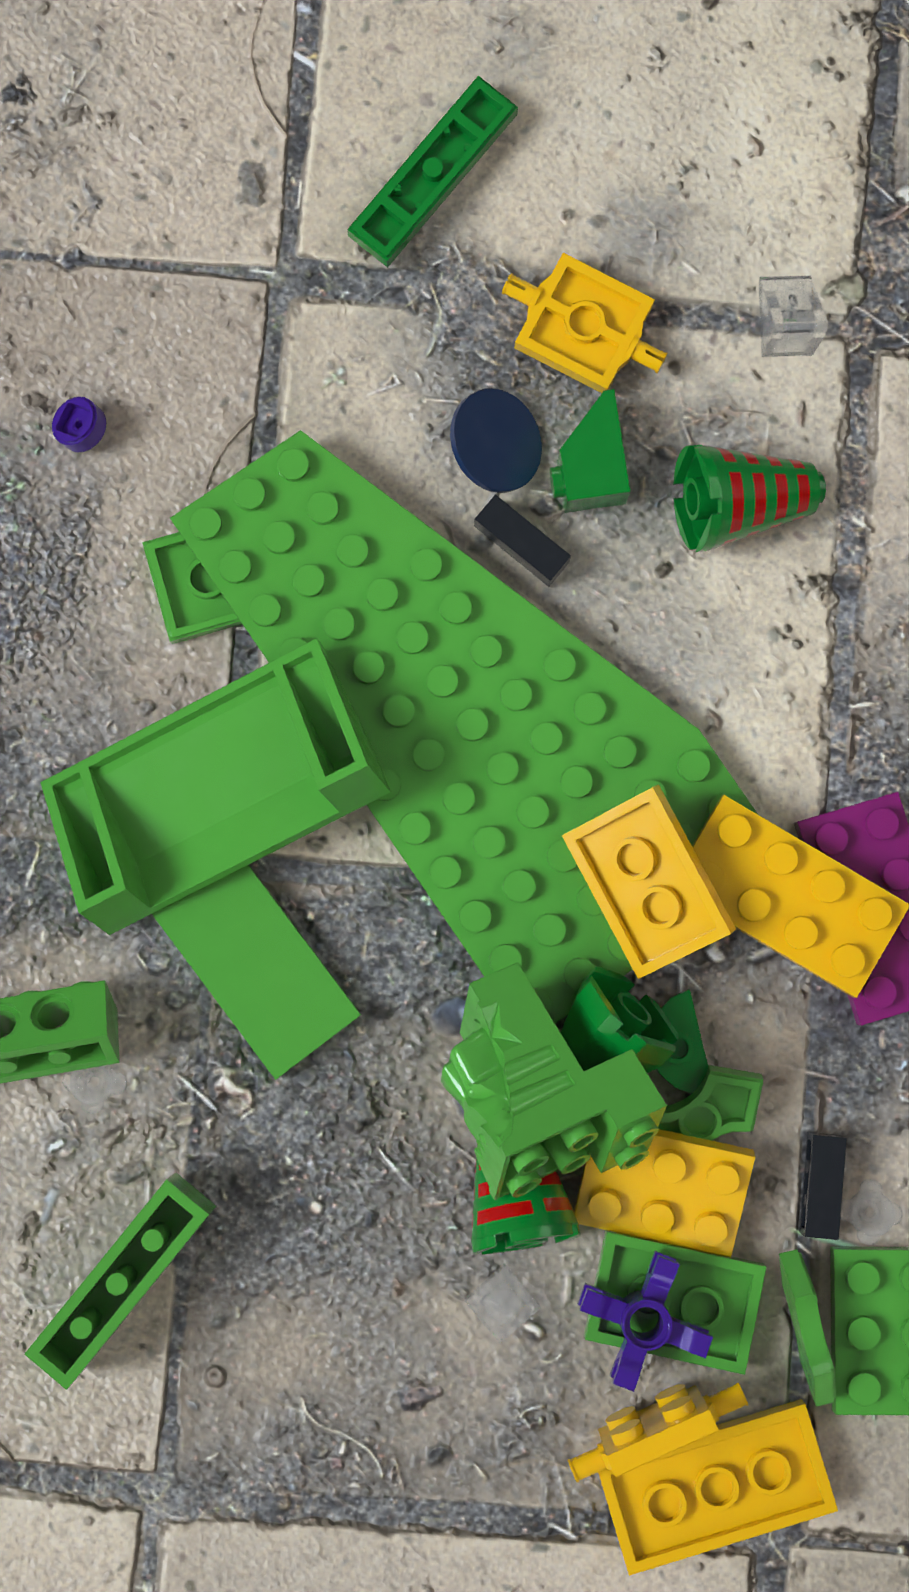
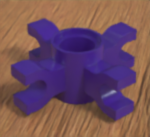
M654 1251L642 1290L631 1292L622 1298L585 1283L577 1303L580 1306V1311L620 1325L625 1337L614 1361L610 1377L613 1378V1384L633 1392L636 1388L647 1351L658 1349L667 1342L706 1359L713 1336L708 1334V1329L671 1317L664 1305L680 1266L676 1262V1258ZM650 1307L658 1311L659 1319L652 1330L641 1333L630 1327L631 1317L638 1309Z

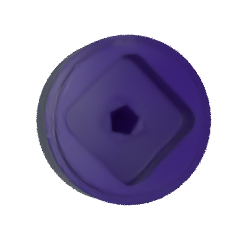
M74 397L64 402L56 411L52 421V432L56 440L69 450L85 452L95 447L102 439L106 430V416L102 409L88 398Z

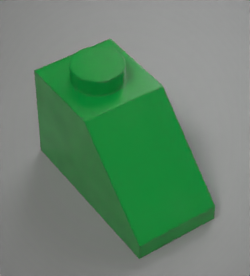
M614 389L603 391L560 448L557 466L550 467L549 469L553 498L563 499L565 513L627 503L630 495V485Z

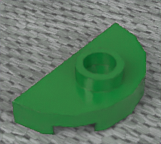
M687 989L669 997L661 1007L679 1036L678 1040L674 1043L676 1045L675 1052L656 1070L673 1087L693 1094L705 1077L708 1062L690 989Z

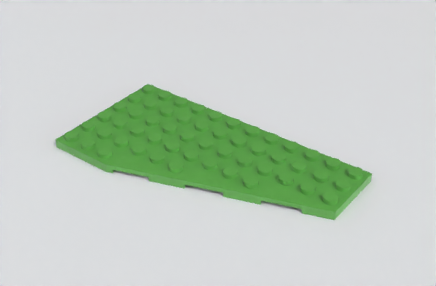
M301 430L170 517L181 536L269 663L318 638L376 753L391 791L367 804V807L483 976L485 977L518 962L554 1023L568 1015L582 981L595 966L623 976L633 970L562 835L658 784L691 845H693L722 795H726L758 814L697 727Z

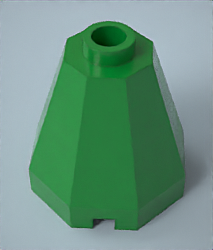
M595 966L582 981L560 1031L583 1071H586L631 1049L647 1073L661 1067L675 1052L676 1045L674 1043L678 1040V1032L659 1004L650 996L645 994L639 1001L629 993L635 984L627 977Z

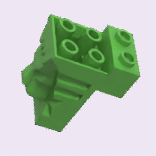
M518 962L469 983L460 1028L463 1041L455 1045L451 1050L449 1062L444 1065L442 1070L441 1083L464 1110V1121L469 1131L477 1140L478 1147L474 1151L488 1183L489 1192L494 1200L509 1193L513 1197L525 1195L542 1182V1177L557 1170H560L562 1174L573 1172L583 1166L590 1159V1155L601 1173L617 1165L621 1170L629 1169L648 1156V1149L654 1136L659 1131L658 1126L667 1104L632 1049L583 1071Z

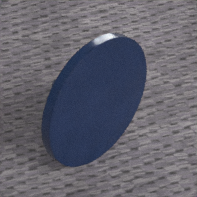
M489 388L479 390L467 396L456 408L450 426V441L454 457L464 474L477 486L495 493L511 492L526 485L538 470L542 455V442L538 425L524 403L506 391Z

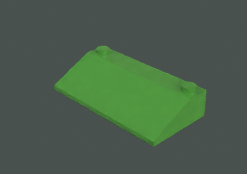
M318 638L40 782L78 912L109 935L391 792L376 753Z

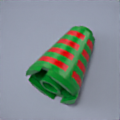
M688 445L681 450L674 471L673 485L683 484V498H673L678 529L685 545L689 550L696 549L695 552L709 551L812 515L817 511L819 503L824 501L826 495L824 476L821 472H817V469L811 462L705 445Z
M476 1157L471 1237L473 1254L476 1255L482 1252V1255L518 1251L543 1246L542 1243L548 1242L550 1237H554L555 1243L581 1236L579 1223L557 1171L542 1177V1182L525 1195L513 1197L509 1193L494 1200L489 1192L488 1183Z

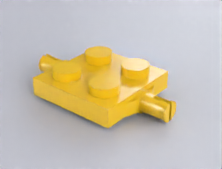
M562 253L552 274L540 283L539 287L515 276L513 273L509 275L508 281L503 286V295L505 294L528 306L527 320L515 341L514 349L600 393L609 390L618 371L628 364L630 359L652 369L658 374L668 355L667 352H663L641 340L643 324L654 305L655 299L565 253Z
M736 1383L711 1396H708V1394L702 1396L696 1385L686 1389L684 1384H678L658 1393L655 1396L656 1403L639 1411L634 1406L614 1412L606 1418L607 1425L598 1429L601 1443L597 1444L598 1447L568 1459L576 1482L578 1483L580 1480L606 1468L608 1471L612 1470L615 1477H618L719 1431L716 1425L719 1417L748 1405L740 1384Z

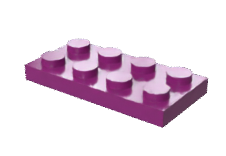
M898 792L794 823L798 839L909 904V824ZM909 909L858 997L853 998L848 995L857 1025L862 1026L909 1011Z

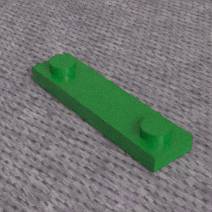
M477 76L347 229L348 237L388 268L518 114V107L480 76Z

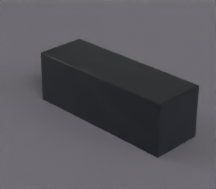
M496 494L474 519L475 528L548 587H550L570 562L571 555Z
M807 1132L799 1233L804 1237L839 1240L847 1138L844 1136Z

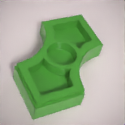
M708 1065L704 1079L693 1094L666 1107L658 1129L711 1141L730 1132L753 1131L764 1081L762 1074Z
M798 1249L779 1253L782 1288L795 1330L800 1362L815 1406L834 1403V1398H836L835 1369L821 1324L817 1295L807 1267Z

